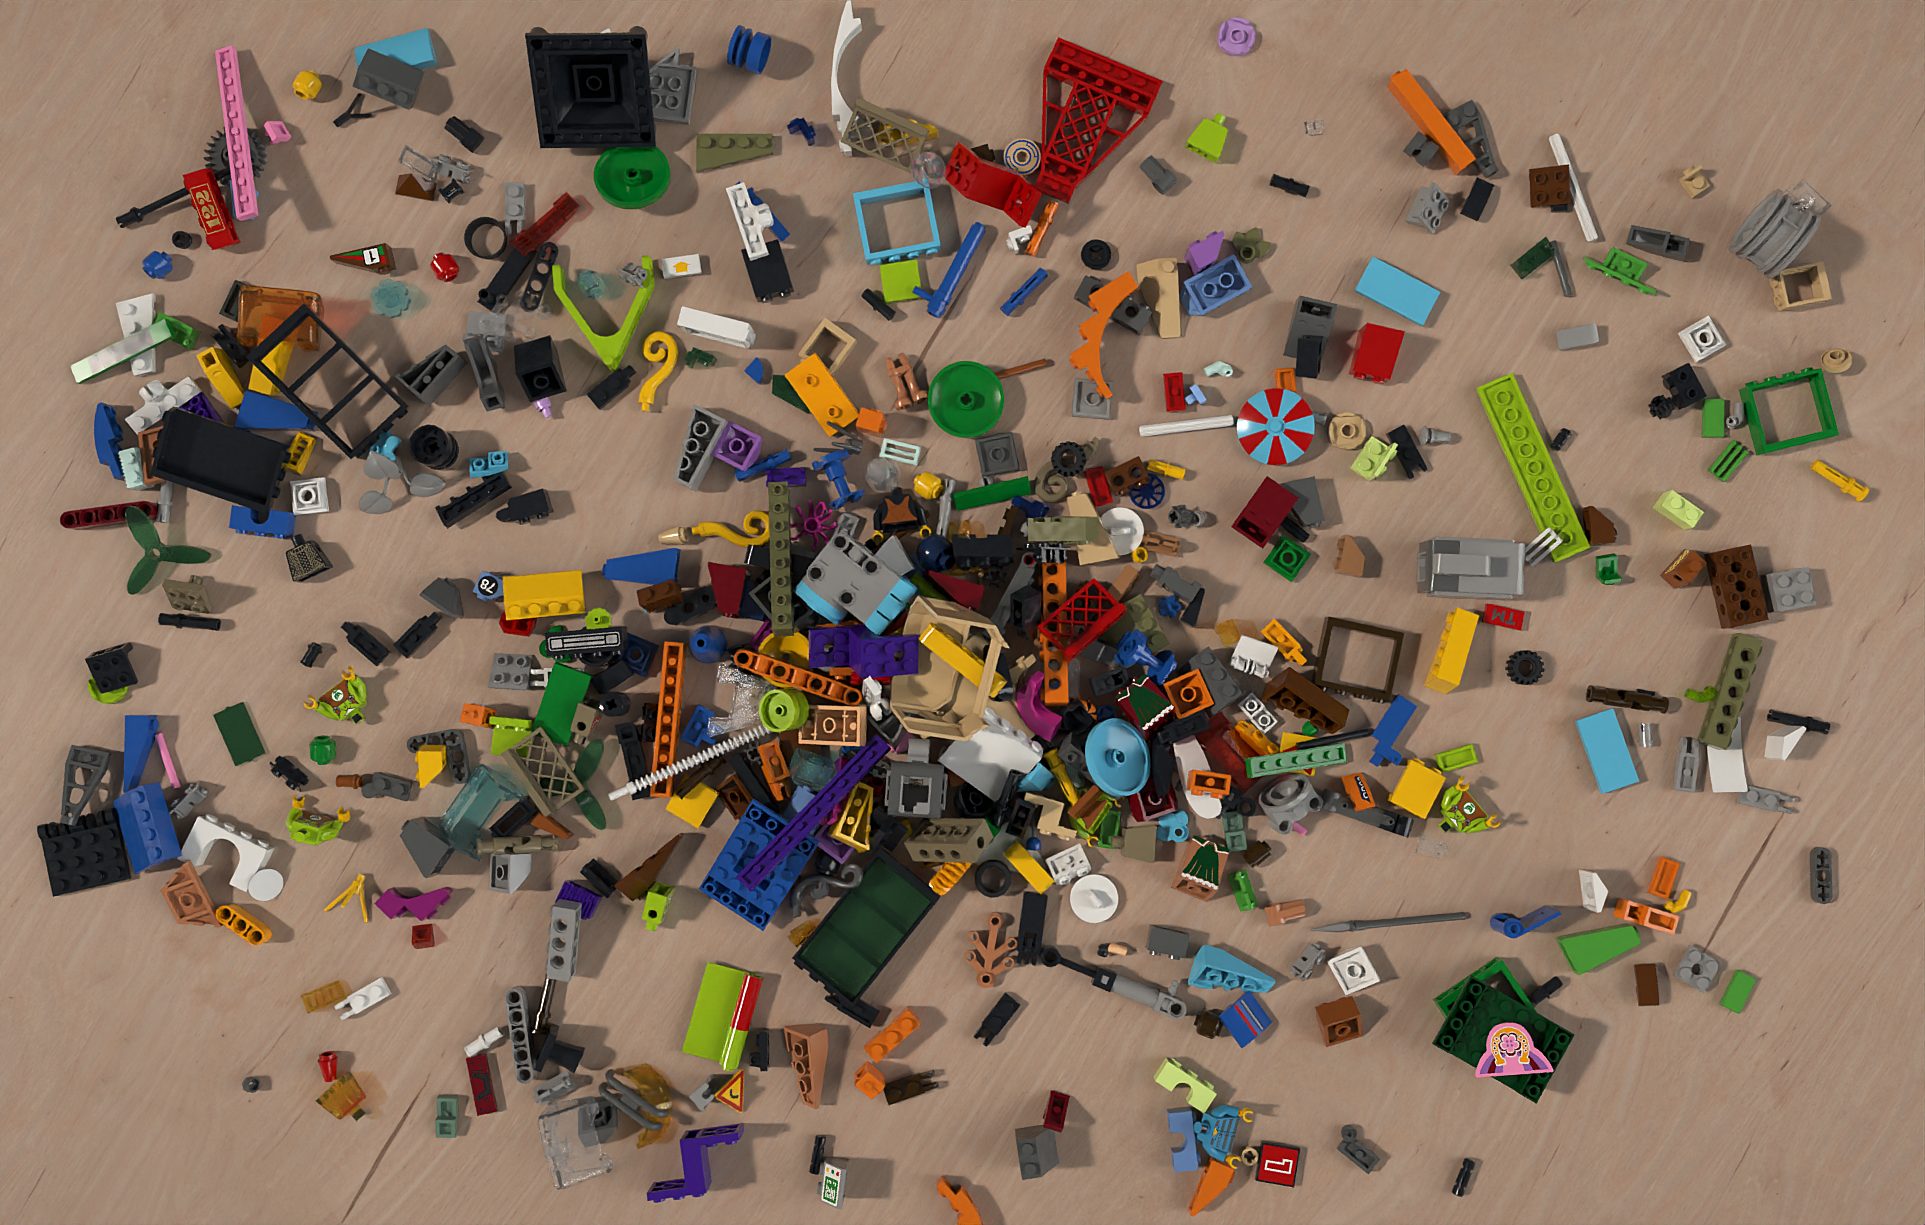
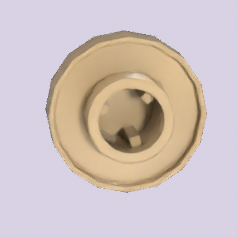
M1834 348L1826 351L1821 356L1822 368L1830 373L1843 372L1852 365V355L1846 349Z

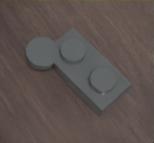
M374 772L372 782L365 784L361 792L365 798H373L378 793L402 801H408L413 782Z
M1345 1125L1341 1129L1343 1140L1336 1148L1369 1174L1380 1158L1356 1139L1357 1132L1353 1126Z

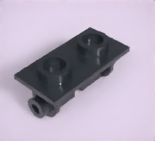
M644 703V706H642V720H644V724H641V735H639L642 742H655L659 704Z
M278 756L275 759V764L269 763L272 768L270 770L272 774L277 778H284L286 780L285 784L293 791L297 789L301 792L300 785L305 786L309 782L308 776L298 768L292 773L290 772L294 765L285 757Z
M594 858L580 871L607 899L616 890L614 885L618 881Z

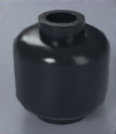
M823 849L819 851L814 863L819 874L830 877L838 873L841 865L839 861Z

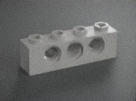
M559 899L551 906L550 917H552V922L548 929L550 941L547 944L549 956L545 964L547 978L570 982L576 974L582 903Z

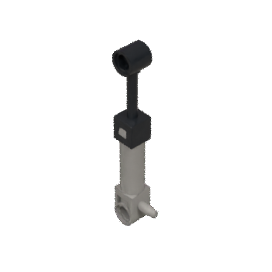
M1052 945L1043 947L1040 952L1041 961L1046 967H1054L1060 964L1092 977L1091 983L1093 986L1146 1005L1154 1011L1173 1019H1181L1186 1014V1005L1182 999L1174 996L1179 983L1177 980H1173L1168 992H1164L1119 975L1116 971L1101 965H1097L1096 970L1063 958L1057 948ZM1047 952L1055 953V958L1052 961L1045 959ZM1175 1003L1181 1006L1178 1012L1171 1011V1006Z

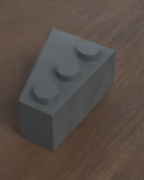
M447 345L425 357V360L417 365L413 364L404 373L395 375L418 398L430 406L468 364L466 360Z

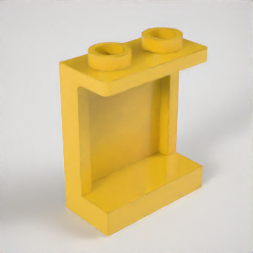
M1407 759V766L1393 793H1389L1386 800L1419 818L1425 819L1446 778L1441 775L1442 772L1434 767H1431V769L1424 767L1425 763L1419 759Z

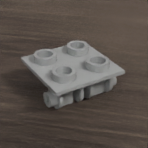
M469 311L467 332L463 334V342L466 339L483 335L490 351L503 352L507 315Z
M494 653L488 688L524 691L530 689V681L528 680L533 655Z

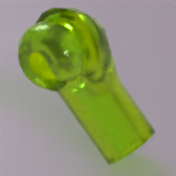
M1706 686L1704 691L1701 692L1688 688L1684 696L1695 702L1704 703L1712 700L1716 694L1712 686Z

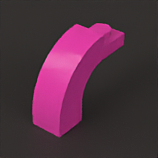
M1037 670L1033 676L1028 677L1026 683L1019 689L1017 693V707L1025 724L1038 736L1051 741L1058 732L1062 717L1049 711L1042 704L1039 690L1044 673Z

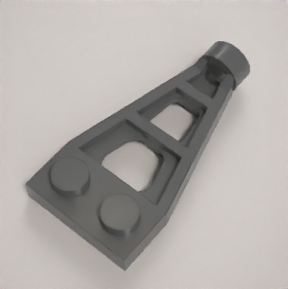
M1473 100L1443 115L1469 150L1470 146L1478 142L1481 143L1484 155L1481 157L1475 156L1474 166L1482 172L1485 178L1497 173L1499 169L1492 156L1483 119ZM1468 124H1472L1476 132V137L1471 141H1465L1458 133L1460 128Z
M71 745L65 763L62 816L59 823L76 826L81 812L106 774L112 754ZM79 767L91 769L93 772L88 783L85 785H79L75 781V773ZM73 788L84 791L80 802L77 804L70 802Z

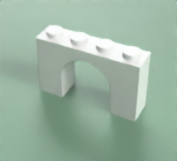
M213 815L199 816L181 850L182 856L177 859L183 862L190 859L194 867L204 864L213 844L221 838L227 839L235 844L240 855L238 867L229 884L249 892L248 884L255 873L265 869L275 848L269 846L270 843L265 840L252 838V834L246 831L240 832L236 830L235 826L230 823L224 822L223 824L217 821L218 818Z

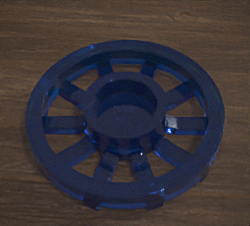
M1147 473L1151 477L1147 485L1140 489L1133 488L1130 490V499L1139 508L1152 509L1158 506L1164 498V484L1154 474ZM1154 479L1159 483L1155 486L1152 485ZM1161 486V492L1155 491L1156 488ZM1132 491L1139 492V494L1133 497ZM1154 494L1161 495L1159 501L1153 496ZM1141 496L1140 503L1136 502L1135 499ZM1150 498L1156 502L1154 505H1150ZM1144 499H1147V506L1142 505Z

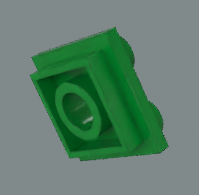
M1282 535L1263 563L1292 582L1311 554L1285 535ZM1285 553L1292 555V562L1290 564L1283 561Z

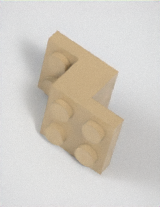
M1025 792L1023 797L1025 801L1035 804L1037 808L1041 805L1036 823L1040 833L1050 836L1051 833H1056L1058 838L1070 841V838L1075 839L1077 833L1075 829L1059 824L1064 806L1063 801L1032 792Z

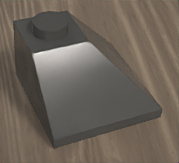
M438 577L419 595L450 617L462 619L464 616L460 589L448 577L445 579Z
M602 1096L578 1101V1136L583 1145L589 1147L605 1143L617 1130V1107Z

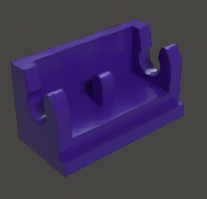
M806 467L766 470L767 487L768 482L788 481L789 487L807 486Z

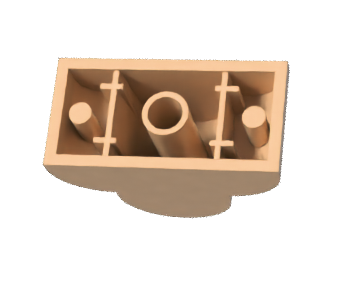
M809 705V717L806 723L799 728V744L866 746L867 707Z

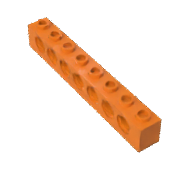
M1066 562L1062 564L1038 563V568H1041V575H1038V587H1042L1041 623L1052 614L1047 609L1049 605H1054L1058 609L1066 602ZM1048 568H1054L1057 571V573L1055 575H1049L1046 570ZM1053 586L1057 589V592L1050 594L1047 588ZM1067 611L1060 613V620H1067ZM1048 623L1044 628H1045L1048 632H1051V631L1048 629L1047 626H1048L1049 624H1055V623ZM1059 624V633H1067V624ZM1039 631V643H1043V650L1039 651V661L1043 662V670H1040V672L1044 673L1042 680L1044 689H1040V700H1044V706H1067L1069 703L1068 662L1063 658L1064 655L1059 650L1051 651L1048 648V644L1051 642ZM1059 637V643L1063 648L1067 647V637ZM1056 662L1059 668L1051 670L1048 663ZM1056 681L1059 684V688L1051 689L1048 683Z
M664 641L652 769L654 774L656 770L661 771V768L671 767L672 763L676 765L687 643ZM675 773L672 777L669 775L667 779L662 778V781L658 780L657 784L653 782L650 796L672 797Z

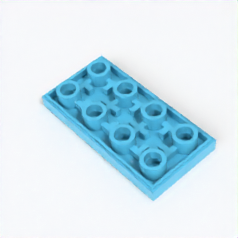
M1375 257L1371 258L1354 292L1421 327L1440 294V291Z
M1613 708L1575 720L1601 794L1639 782Z

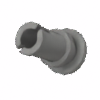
M1426 426L1421 428L1419 434L1421 445H1425L1426 442L1428 444L1433 442L1449 444L1451 439L1450 432L1434 431V429L1428 430Z

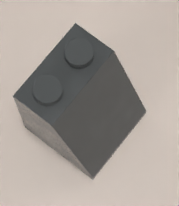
M424 817L407 820L401 828L403 831L400 837L426 879L440 873L460 844V842Z
M1043 1125L1015 1129L1022 1180L1042 1177L1059 1163L1054 1130L1044 1128Z

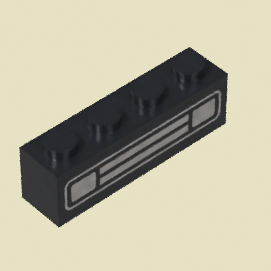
M627 626L545 633L547 656H553V660L565 659V655L572 654L573 658L584 657V653H591L592 656H604L603 652L611 651V655L623 654L622 650H629Z

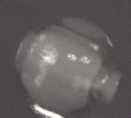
M888 457L873 459L867 465L865 474L867 484L876 492L896 489L900 478L899 466Z

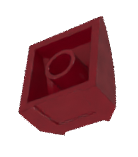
M1152 777L1148 778L1140 791L1127 796L1132 816L1137 822H1145L1178 810V800L1172 780L1169 793L1162 799L1157 796Z

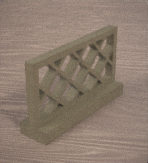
M858 98L841 143L911 174L914 167L913 161L915 160L916 162L930 131L925 127ZM858 112L866 115L867 123L857 125L855 119ZM880 121L883 123L885 130L875 134L872 124ZM869 125L873 135L862 139L859 129ZM895 129L900 130L903 138L892 142L889 132ZM857 130L860 140L854 143L847 141L849 133ZM887 133L890 143L880 147L876 137ZM912 137L920 139L918 146L910 150L906 140ZM874 138L878 148L869 151L866 149L864 142ZM904 141L908 151L897 155L894 144ZM892 146L895 156L887 159L883 156L881 150ZM909 154L911 162L908 168L901 165L899 157Z
M539 727L513 747L501 753L544 817L551 816L556 810L586 790L543 727ZM539 733L544 738L543 746L533 745L534 737ZM522 745L529 746L527 758L520 757L516 751ZM532 747L542 749L541 760L531 759ZM546 749L553 750L555 753L554 762L544 761ZM530 761L540 762L538 773H532L529 770ZM543 763L553 764L551 776L542 774ZM557 765L564 766L566 769L565 778L555 776ZM541 777L551 778L549 789H544L540 786ZM554 779L564 780L563 791L552 790ZM567 782H575L579 789L574 793L566 792ZM552 792L562 794L561 802L556 806L551 801Z

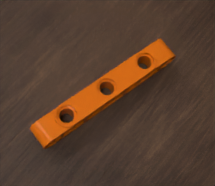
M742 648L735 653L734 661L736 665L756 674L850 706H856L862 700V694L858 688L834 678ZM746 653L749 657L748 661L745 663L739 662L738 654ZM783 666L786 671L781 676L776 675L774 672L775 667ZM817 678L822 681L820 688H813L811 686L813 679ZM852 691L858 693V699L855 701L848 699V694Z

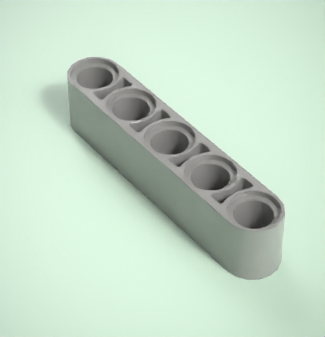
M515 986L506 992L505 1004L516 1079L521 1084H527L538 1073V1071L534 1070L536 1054L533 1033L530 1032L532 1026L527 992L524 987ZM513 992H517L519 994V1001L514 1000V998L512 997ZM515 1011L521 1012L522 1020L515 1017ZM518 1030L525 1033V1039L519 1038ZM525 1050L528 1058H523L520 1051ZM523 1069L529 1070L531 1076L525 1077Z

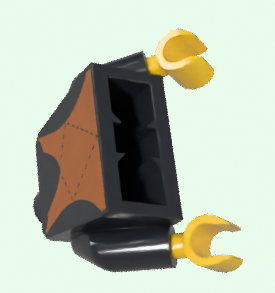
M901 487L892 488L891 496L883 498V503L879 504L873 515V529L875 530V534L872 536L873 542L876 541L875 536L877 534L881 536L882 543L885 538L883 533L919 529V526H921L919 531L921 537H923L922 531L924 529H928L929 535H931V530L926 525L928 521L924 508L917 500L912 499L910 494H903Z

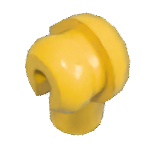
M1682 890L1678 901H1666L1664 908L1673 914L1685 909L1692 895L1691 892Z

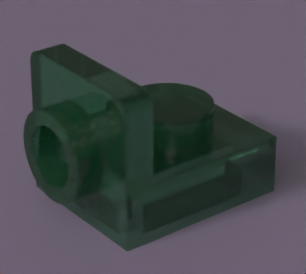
M693 347L692 351H688L685 358L687 367L691 369L696 359H698L697 362L706 367L709 364L714 366L717 360L715 356Z

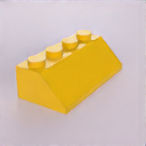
M581 569L503 576L506 620L585 613Z

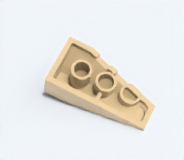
M1177 257L1158 258L1137 264L1138 286L1143 293L1146 305L1152 311V319L1161 339L1180 338Z

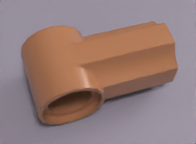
M1301 899L1264 906L1269 926L1281 925L1286 923L1287 920L1306 916L1305 907Z

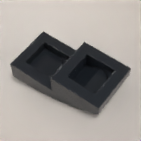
M1477 177L1460 214L1478 221L1494 185Z
M621 659L610 664L605 670L593 675L590 682L601 695L633 676L634 672L625 660Z

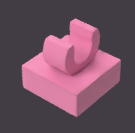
M267 121L263 125L266 129L265 136H270L271 138L270 144L287 142L291 138L282 121Z

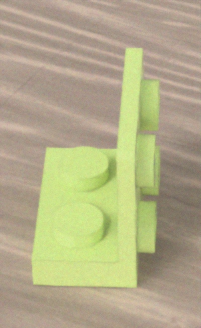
M1371 436L1350 469L1368 481L1374 478L1377 479L1378 476L1381 477L1387 469L1385 464L1395 457L1397 453L1395 449L1398 444L1393 443L1387 446Z

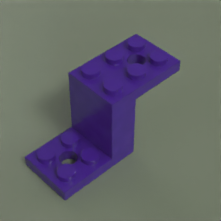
M865 624L809 628L810 668L849 665L861 679L868 678L869 676L874 678L918 674L919 636L917 634L878 637ZM832 642V650L824 651L825 644ZM897 651H902V658L895 660L894 654Z
M743 1123L685 1131L680 1139L684 1178L653 1182L647 1192V1201L653 1200L654 1203H659L667 1198L680 1200L689 1195H692V1197L704 1196V1193H707L712 1183L707 1147H714L718 1143L723 1142L726 1145L737 1143L744 1132Z

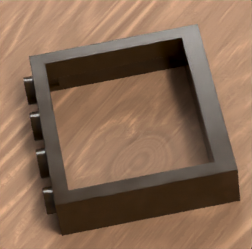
M1325 617L1311 682L1323 691H1327V688L1334 689V693L1346 696V692L1354 694L1353 698L1365 700V697L1373 698L1372 702L1381 704L1384 701H1390L1404 633L1338 618ZM1332 627L1394 640L1383 693L1321 680Z

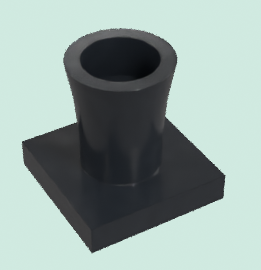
M552 1023L536 1058L534 1070L541 1072L546 1060H549L575 1073L585 1047L556 1040L559 1026Z

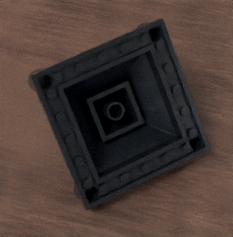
M634 26L629 32L550 34L542 27H534L530 33L525 34L540 148L656 147V125L654 124L647 50L648 34L644 28Z

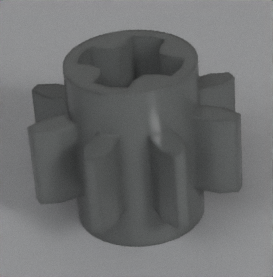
M1186 505L1172 506V510L1168 514L1169 523L1175 524V528L1188 527V523L1192 520L1191 510L1186 509Z
M757 742L756 746L749 743L750 748L743 750L747 753V757L744 760H751L750 765H753L755 761L759 765L762 764L761 756H757L754 759L753 754H751V751L760 746V742Z

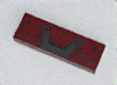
M487 1053L467 1057L466 1062L477 1116L497 1112L498 1108Z

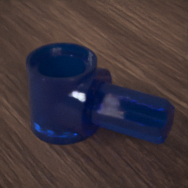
M1015 495L1011 502L1012 505L1026 512V518L1045 517L1050 509L1037 500L1031 503L1019 495Z

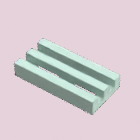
M884 438L879 457L917 466L921 447ZM891 444L916 450V453L889 448L886 445ZM885 451H888L900 455L913 457L914 461L884 453Z

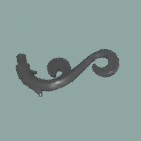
M848 864L843 869L841 874L843 879H846L848 873H854V880L850 883L823 874L809 875L803 879L799 875L789 898L793 917L801 916V899L804 897L802 893L806 887L813 883L820 884L818 889L815 885L811 887L810 893L815 899H823L828 895V884L842 888H855L863 879V871L860 866Z

